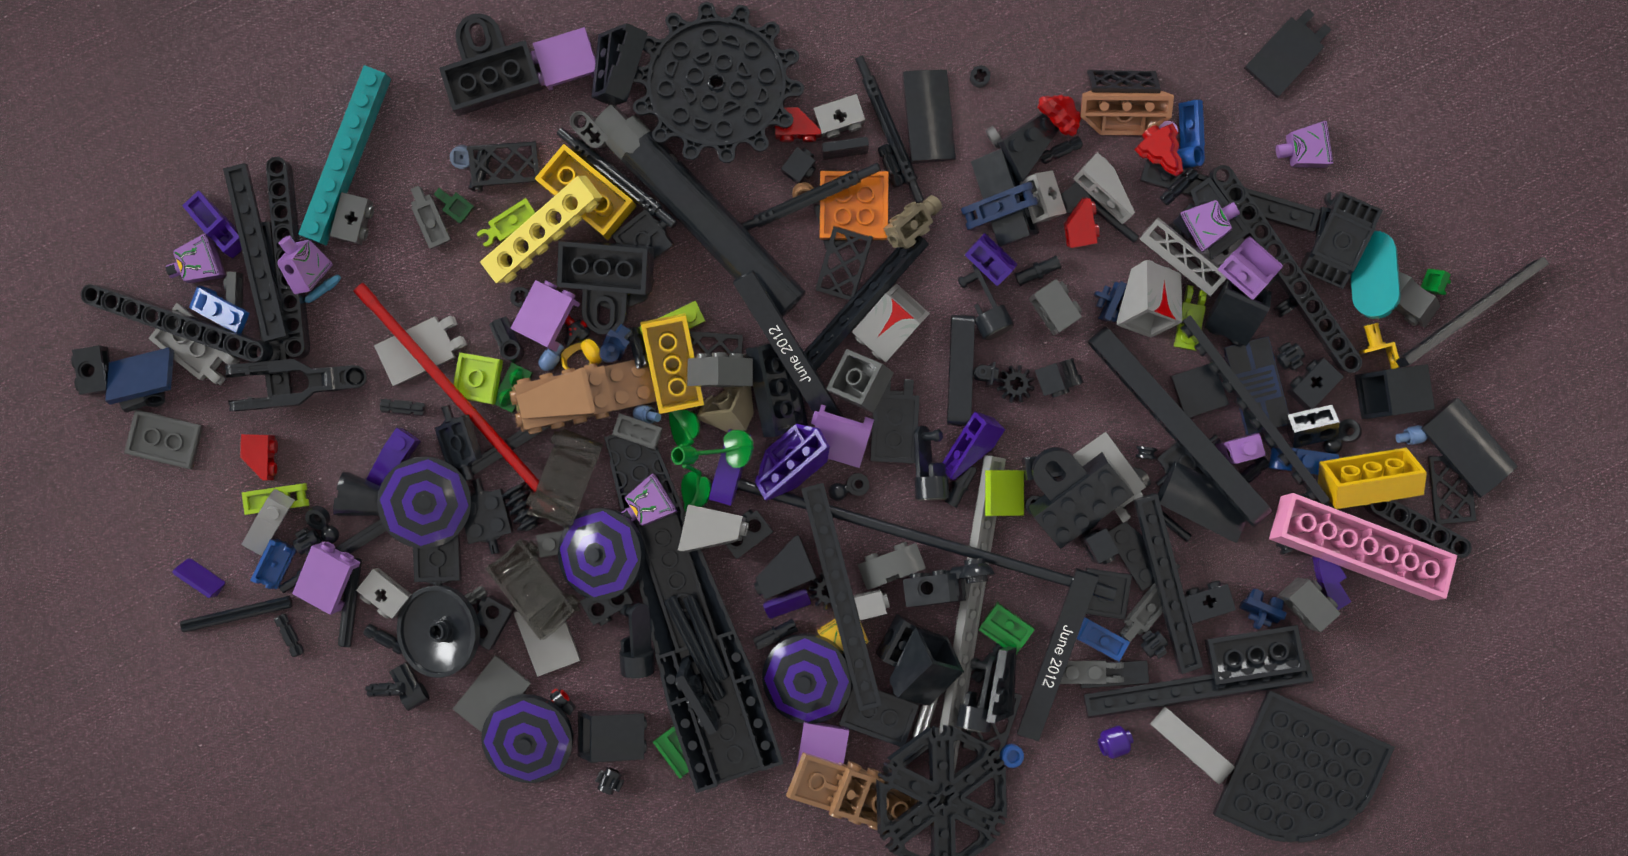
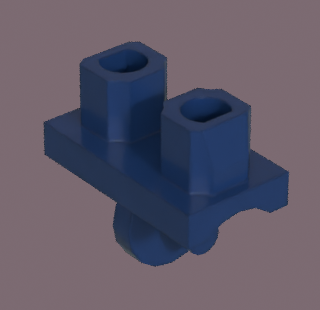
M1122 281L1119 283L1114 282L1112 289L1105 285L1102 292L1095 291L1094 296L1099 299L1096 307L1102 309L1098 317L1099 320L1117 323L1120 309L1116 307L1119 301L1122 302L1126 283Z
M620 324L615 332L610 329L600 349L599 355L601 359L606 363H613L616 360L620 361L630 343L628 338L632 331Z
M1253 589L1247 598L1240 603L1239 608L1249 612L1248 618L1254 620L1253 627L1260 629L1262 625L1270 627L1272 623L1278 624L1281 619H1285L1287 612L1283 611L1284 600L1272 597L1269 604L1263 603V591Z

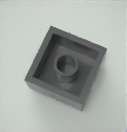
M1057 279L1028 298L1053 336L1082 318L1080 306L1075 300L1071 301L1067 295L1069 293L1068 288L1062 281L1059 283Z
M846 349L826 390L844 401L874 413L894 372L877 361Z
M723 352L712 353V357L711 354H697V358H688L687 386L720 388L753 386V358H743V354L739 353L729 354V357Z
M1297 577L1278 594L1279 598L1284 600V603L1308 629L1320 633L1341 614L1336 609L1338 607L1337 603L1328 596L1326 598L1321 593L1323 589L1314 579L1310 581L1308 578Z

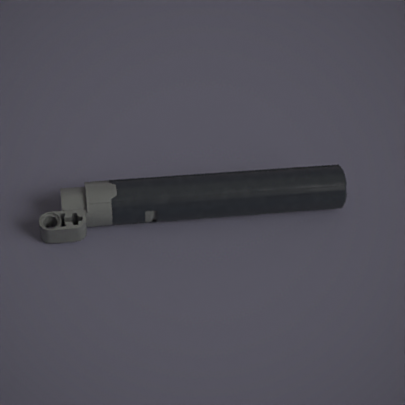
M615 105L608 106L596 119L590 113L576 111L571 115L569 122L572 129L590 147L598 149L608 147L734 279L754 270L782 317L787 315L805 296V290L681 161L677 160L664 143L654 141L652 131L637 115L628 118ZM585 116L586 125L580 128L578 124L579 118ZM593 133L600 134V142H595L597 138Z

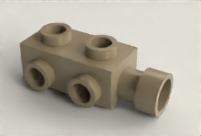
M931 195L923 203L916 204V202H911L904 207V211L889 220L890 223L884 228V231L893 248H909L916 243L915 238L917 236H922L930 231L929 225L933 223L931 215H936L942 209L940 200Z

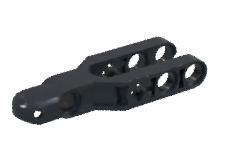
M295 359L225 366L226 378L301 371L309 380L308 388L302 393L228 400L229 412L300 406L314 393L360 388L367 380L365 370L357 365L311 369Z

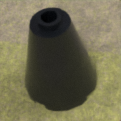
M342 472L336 489L338 490L337 498H334L333 514L337 516H379L377 498L380 486L351 472Z

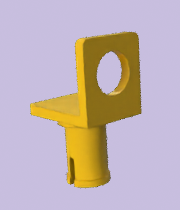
M1379 323L1363 326L1369 346H1367L1368 349L1359 351V354L1385 348L1391 369L1399 368L1396 363L1399 355L1395 342L1387 344L1383 342L1378 326Z

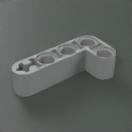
M1166 707L1150 723L1217 784L1221 785L1235 769L1228 760Z

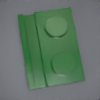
M997 602L978 630L1004 648L1008 646L1017 647V655L1035 628Z
M673 726L655 739L653 744L680 779L689 770L675 727Z

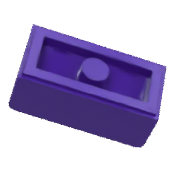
M191 558L186 559L172 571L175 576L207 598L217 597L225 586V581Z
M803 588L764 602L763 607L768 618L771 619L811 604L807 590Z

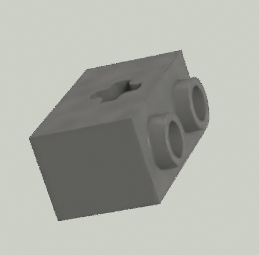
M341 192L330 236L362 246L363 241H366L368 237V220L372 219L374 214L373 202L366 198ZM351 218H358L357 222H350Z

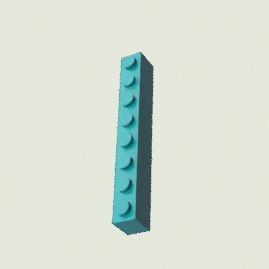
M365 65L363 66L298 235L327 246L341 192L347 193L389 87L391 78L386 73Z

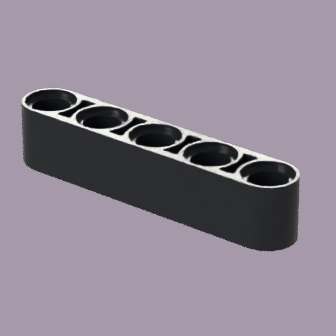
M951 315L947 425L966 426L971 418L974 315Z
M1395 500L1381 502L1379 510L1374 508L1373 503L1364 505L1368 513L1426 544L1455 554L1458 558L1467 557L1471 553L1472 545L1468 539ZM1397 509L1401 512V518L1398 521L1394 518V512ZM1416 520H1419L1421 523V528L1419 531H1415L1414 529V523ZM1436 531H1439L1441 534L1439 542H1436L1434 539ZM1456 542L1461 544V550L1458 553L1454 550Z

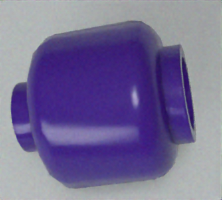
M1114 726L1102 731L1097 741L1101 753L1104 756L1115 759L1130 753L1133 737L1129 730L1125 731L1121 726Z

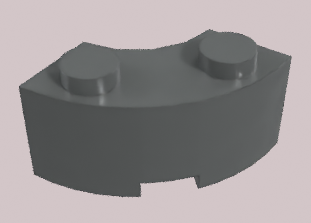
M1399 271L1401 297L1398 306L1394 309L1404 315L1405 321L1413 326L1418 324L1425 328L1440 308V304L1436 296L1420 287L1412 277Z
M907 542L894 546L895 551L879 557L877 553L864 557L866 562L858 564L866 589L869 590L926 569L917 543L908 546Z

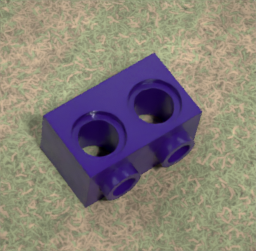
M986 233L965 254L996 286L1017 265Z

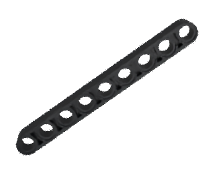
M275 156L271 157L266 163V175L278 294L289 336L283 339V345L287 355L295 358H305L310 352L307 308L304 301L305 292L294 294L290 286L287 285L286 279L277 264L278 260L285 253L279 245L283 232L289 230L290 236L295 243L300 242L293 169L289 162ZM282 163L283 170L276 174V166ZM281 186H285V193L278 196V189ZM287 208V216L281 219V210ZM295 297L297 304L294 308H290L289 300ZM297 319L299 327L293 331L291 323ZM296 342H300L301 350L295 354L293 346Z
M88 284L81 290V299L88 305L251 362L269 361L273 356V348L269 343L244 334L234 333L227 328L115 289ZM117 298L118 303L115 306V299ZM136 305L138 306V311H137V313H135V306H136ZM156 312L158 313V319H157V320H155V314H156ZM176 319H178L179 322L177 328L175 327ZM197 326L199 327L198 335H196L195 328ZM217 333H219L220 336L218 342L215 339ZM237 340L240 341L239 349L236 348ZM258 347H260L261 354L259 357L256 354V350Z

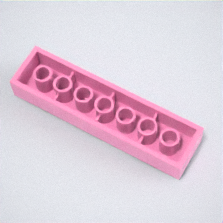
M1295 493L1280 497L1269 537L1272 541L1432 601L1447 598L1457 559L1455 554Z

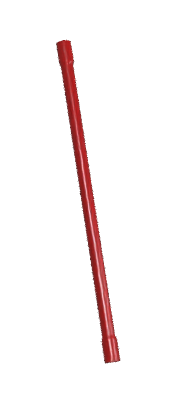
M364 283L358 285L353 292L374 312L465 415L469 414L471 422L530 486L541 502L549 510L553 509L560 502L556 496L541 483L384 308L373 292Z

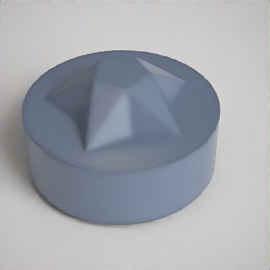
M458 145L450 152L452 165L459 169L469 166L468 150L465 145Z

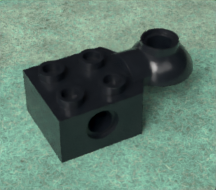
M984 558L964 560L963 566H955L951 570L932 571V576L931 573L910 574V579H903L906 607L966 601L964 579H966V584L988 581L987 576L995 575V572L985 563Z

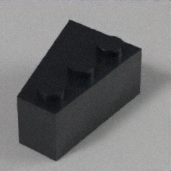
M625 23L598 34L592 89L593 99L615 106L627 102L648 32Z

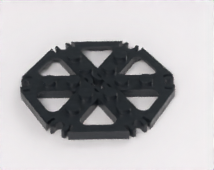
M943 725V732L939 734L938 727H928L886 759L893 761L894 764L883 763V765L889 768V772L886 775L878 773L879 778L885 780V782L883 783L876 779L877 833L880 834L879 837L882 840L890 837V842L885 845L889 852L897 856H920L907 850L905 843L929 825L931 826V852L928 856H976L997 839L990 836V834L1000 835L995 830V825L997 823L1005 825L1006 822L999 818V816L1007 819L1006 766L1003 765L1004 761L1001 759L993 761L994 757L999 754L998 751L994 750V747L951 725ZM960 740L975 748L977 756L954 774V741ZM922 744H927L929 748V779L905 768L903 765V759ZM991 777L993 778L994 804L992 807L985 808L965 798ZM890 789H896L918 800L916 804L894 820L887 818V793ZM941 794L946 796L944 798V804L939 802L941 800L939 797ZM955 819L977 829L979 833L978 838L961 852H956Z

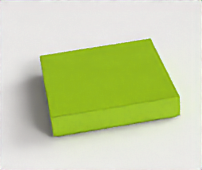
M459 352L454 386L467 400L495 405L503 360Z
M985 470V516H1024V470Z

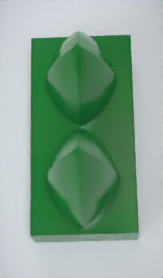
M511 363L498 389L495 405L514 413L516 405H512L509 392L517 384V380L531 379L533 372Z

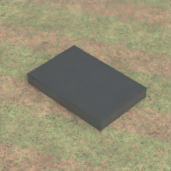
M135 410L124 453L182 468L193 469L203 425Z
M495 655L453 710L482 732L485 720L491 710L501 701L523 694L531 682L499 656Z

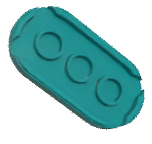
M1381 231L1373 232L1354 272L1351 274L1353 304L1361 314L1371 319H1380L1388 316L1398 306L1401 297L1397 247L1393 239Z

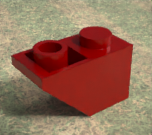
M784 107L787 112L792 114L793 124L788 128L775 126L776 139H780V142H793L794 139H803V142H816V139H821V130L798 107Z
M1082 198L1063 224L1066 244L1069 248L1098 243L1097 237H1100L1098 224L1094 223L1093 216L1096 215V205L1094 201L1091 202V198Z
M241 434L240 457L262 480H274V476L277 474L274 454L278 450V442L275 440V435Z

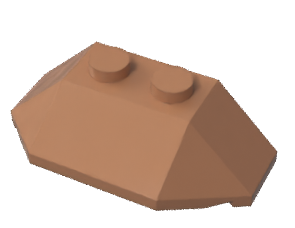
M1090 90L1082 94L1080 116L1100 135H1142L1154 125L1160 126L1164 121L1172 118L1174 95L1164 91L1160 93L1092 92Z

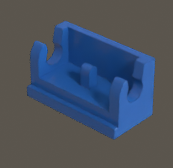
M270 539L250 581L266 585L265 588L278 589L297 551L295 547L280 539Z

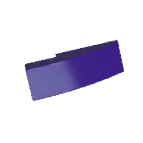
M198 190L182 205L223 253L233 259L242 251L237 229L202 192Z
M721 453L709 500L731 506L735 500L739 479L742 476L744 467L733 468L726 461V453Z
M1313 556L1317 583L1323 589L1321 593L1326 598L1328 596L1337 603V610L1351 603V600L1339 583L1347 578L1341 567Z

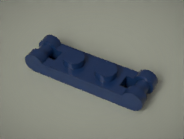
M1032 182L1024 183L961 208L962 215H965L967 220L965 224L967 230L978 228L989 222L1037 205V198L1032 193V189H1034ZM1023 193L1025 201L1020 202L1018 194ZM975 211H976V213H977L978 219H975V216H974V212H975Z

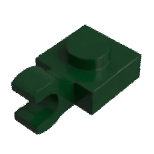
M438 188L433 194L446 204L442 210L460 224L465 221L475 208L457 192L451 197Z

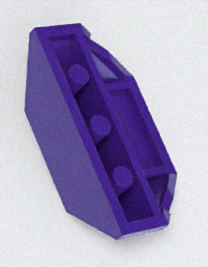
M795 424L765 450L759 475L755 479V483L764 500H770L797 488L828 461L830 446L819 428Z

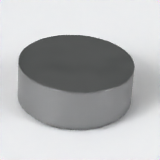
M992 125L985 132L995 148H1000L998 142L1002 138Z

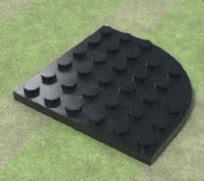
M1267 690L1234 764L1235 769L1230 773L1213 815L1256 835L1279 842H1308L1327 837L1347 826L1349 821L1365 809L1378 787L1395 747Z

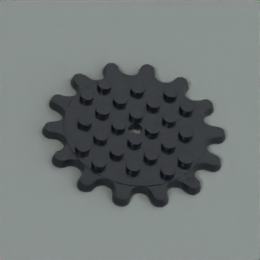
M703 2L698 7L699 14L696 20L688 22L683 20L679 14L670 13L665 18V23L669 29L667 37L657 39L647 36L643 50L650 55L651 59L646 66L637 67L633 80L634 83L644 85L647 93L643 98L634 102L633 110L640 116L655 115L658 117L659 123L652 132V137L657 143H664L670 138L678 137L684 142L682 153L686 159L695 160L702 149L710 147L717 151L721 162L728 164L735 159V148L737 145L746 143L751 145L755 151L763 152L769 146V141L765 136L767 127L775 125L781 128H788L793 124V116L784 109L783 102L787 98L801 96L804 92V85L800 81L789 79L786 75L787 68L799 61V53L792 48L780 50L775 47L774 39L780 32V27L776 22H767L762 27L755 28L748 21L750 11L747 6L738 5L729 17L722 18L716 14L712 3ZM713 79H720L723 82L720 87L713 88L710 83Z

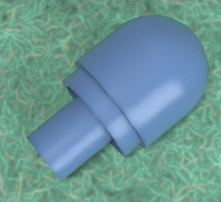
M560 343L556 352L549 348L545 350L538 360L539 367L544 371L553 370L560 361L561 356L559 354L564 349V346Z
M638 405L633 410V417L650 424L661 420V414L656 413L655 409L651 406Z
M1417 425L1408 427L1403 433L1396 434L1397 443L1406 442L1407 444L1414 445L1425 442L1427 436L1421 430L1422 426Z

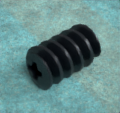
M526 482L506 490L502 495L503 499H510L506 503V507H514L510 511V516L518 515L513 521L514 524H522L517 529L518 532H528L545 524V522L538 523L542 514H534L538 506H530L535 499L534 497H526L531 492L530 489L523 490V487L527 484Z

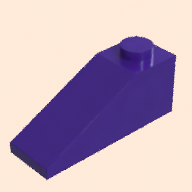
M976 411L973 413L942 462L946 465V474L950 479L955 480L994 448L1005 429L993 417Z
M396 428L383 446L366 480L381 486L387 474L394 467L411 457L421 440L403 428Z

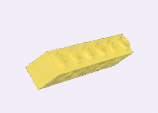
M577 176L481 260L480 263L495 283L505 282L507 284L517 277V271L530 266L533 263V257L546 252L549 249L548 244L553 240L561 239L566 234L564 231L569 226L577 225L582 220L581 216L586 211L587 213L593 211L599 205L597 202L603 197L587 176ZM574 197L578 201V206L576 209L572 205V200ZM557 212H559L562 217L560 223H558L556 220ZM541 226L545 229L544 237L539 232ZM525 240L529 244L528 251H526L523 247V243ZM508 255H511L513 259L512 265L508 263Z

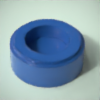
M1007 744L1000 752V759L1004 761V765L1007 767L1016 768L1022 764L1024 753L1017 745Z

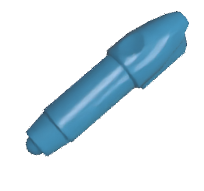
M335 275L325 280L320 286L308 293L304 301L310 303L328 290L330 291L340 281V275Z

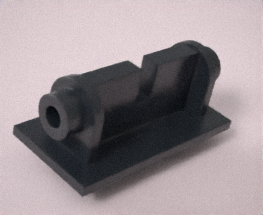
M992 362L989 366L980 365L973 370V378L986 382V387L993 385L997 381L999 368L995 367L996 362Z

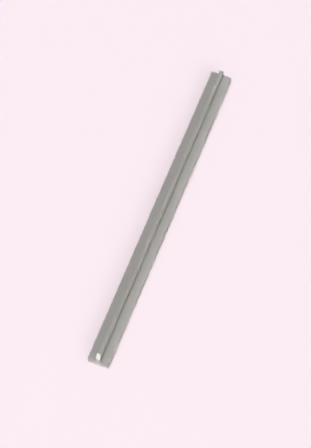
M985 455L982 463V474L969 545L991 552L997 516H985V470H1004L1006 459ZM964 579L966 601H960L953 649L964 673L946 689L939 734L943 732V725H951L962 731V728L958 727L956 723L960 703L965 702V696L969 689L972 670L970 662L974 658L986 582L966 584V579ZM960 740L954 741V774ZM941 794V795L939 796L940 799H941L939 802L942 803V804H944V803H945L944 798H945L946 796H944V795Z

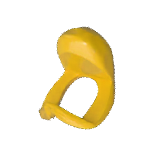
M586 339L569 346L561 353L560 358L565 370L570 369L567 364L568 358L578 350L583 351L586 358L590 361L589 364L597 363L598 365L602 361L599 355L600 349L591 339Z

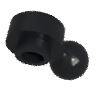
M1352 419L1341 421L1339 437L1324 441L1325 451L1336 454L1342 449L1344 441L1348 443L1356 442L1362 435L1360 424ZM1350 428L1354 429V433L1352 435L1347 434V431Z
M861 473L853 474L847 479L845 485L841 483L831 485L829 496L835 501H841L847 493L853 496L864 495L869 489V480ZM856 480H859L862 483V487L860 489L856 488L854 485Z
M319 505L311 507L305 514L307 524L313 529L321 530V539L324 542L335 543L339 538V531L336 527L328 525L330 521L329 512Z

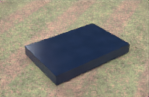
M168 347L109 362L105 401L112 405L171 390L174 350Z

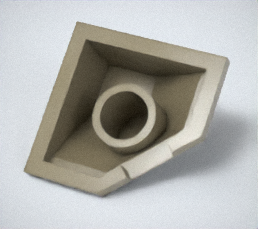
M751 386L723 387L725 390L715 398L711 395L704 400V405L701 406L697 414L698 419L726 432L729 429L746 430L754 414Z

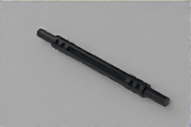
M859 56L855 60L863 77L862 83L905 184L909 185L916 204L924 201V198L916 181L918 179L875 76L871 75L864 56Z
M563 128L557 131V135L571 146V150L653 217L657 216L671 228L677 225L678 221L662 209V205L582 140L574 138Z
M875 163L862 170L849 172L754 215V218L741 224L747 231L757 226L760 228L861 183L862 179L880 172V166L878 163Z

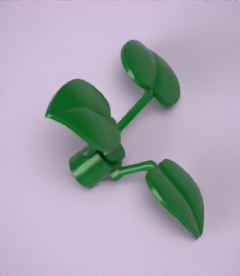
M677 410L669 412L673 439L678 445L672 450L671 459L674 464L682 465L683 468L692 471L684 475L681 483L684 511L686 512L688 505L703 507L709 500L712 488L710 480L707 477H701V471L691 466V464L698 460L699 455L726 453V461L730 466L742 468L749 462L754 447L753 440L748 433L742 430H732L724 436V449L697 451L691 445L694 444L693 439L698 436L700 431L699 419L692 411Z

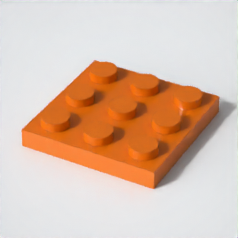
M820 171V186L852 171ZM888 171L877 172L862 179L861 183L820 200V240H830L834 226L872 236V240H888L884 228L888 225ZM837 232L835 240H847L844 234Z

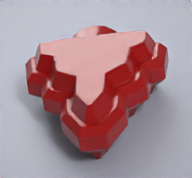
M1054 95L1053 97L1042 96L1039 98L1037 108L1050 118L1051 122L1059 128L1060 132L1069 136L1076 135L1077 129L1080 126L1081 116L1080 112L1076 110L1073 98L1063 95Z
M1171 123L1162 128L1154 125L1142 134L1144 140L1134 149L1142 159L1148 158L1152 164H1160L1166 172L1176 177L1183 173L1182 159L1177 153L1180 146L1176 139L1178 132L1174 124Z

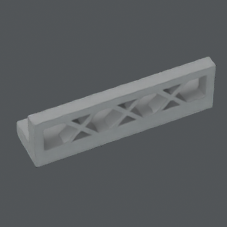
M1157 218L1142 234L1140 238L1142 242L1209 296L1226 280V277L1217 270L1219 268L1218 265L1160 218ZM1157 225L1165 231L1166 239L1154 231ZM1179 242L1183 245L1184 253L1178 251L1170 243ZM1188 257L1199 258L1201 260V268L1189 260ZM1205 271H1215L1221 277L1215 281Z

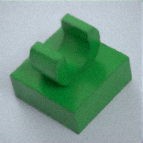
M1427 269L1421 287L1431 294L1446 295L1447 292L1444 290L1446 285L1451 283L1449 279L1451 274L1443 270Z

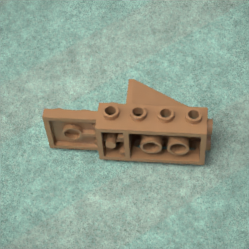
M635 360L600 367L597 366V363L589 364L577 370L575 368L561 371L562 375L553 376V373L543 374L539 376V380L531 381L530 378L517 380V384L509 392L511 403L516 405L517 414H515L517 427H521L522 432L528 431L529 435L542 432L544 427L551 426V429L565 427L564 423L573 421L574 425L587 422L589 417L595 416L596 420L609 417V413L656 402L649 365L646 368L638 369L636 368Z
M803 752L786 796L789 799L828 810L829 815L835 818H848L852 823L857 825L864 823L868 827L877 830L876 779L883 783L885 780L879 778L878 773L881 772L872 768L865 770L862 766L848 760L847 764L836 763ZM890 789L887 793V818L889 820L896 819L916 804L918 800L896 789Z

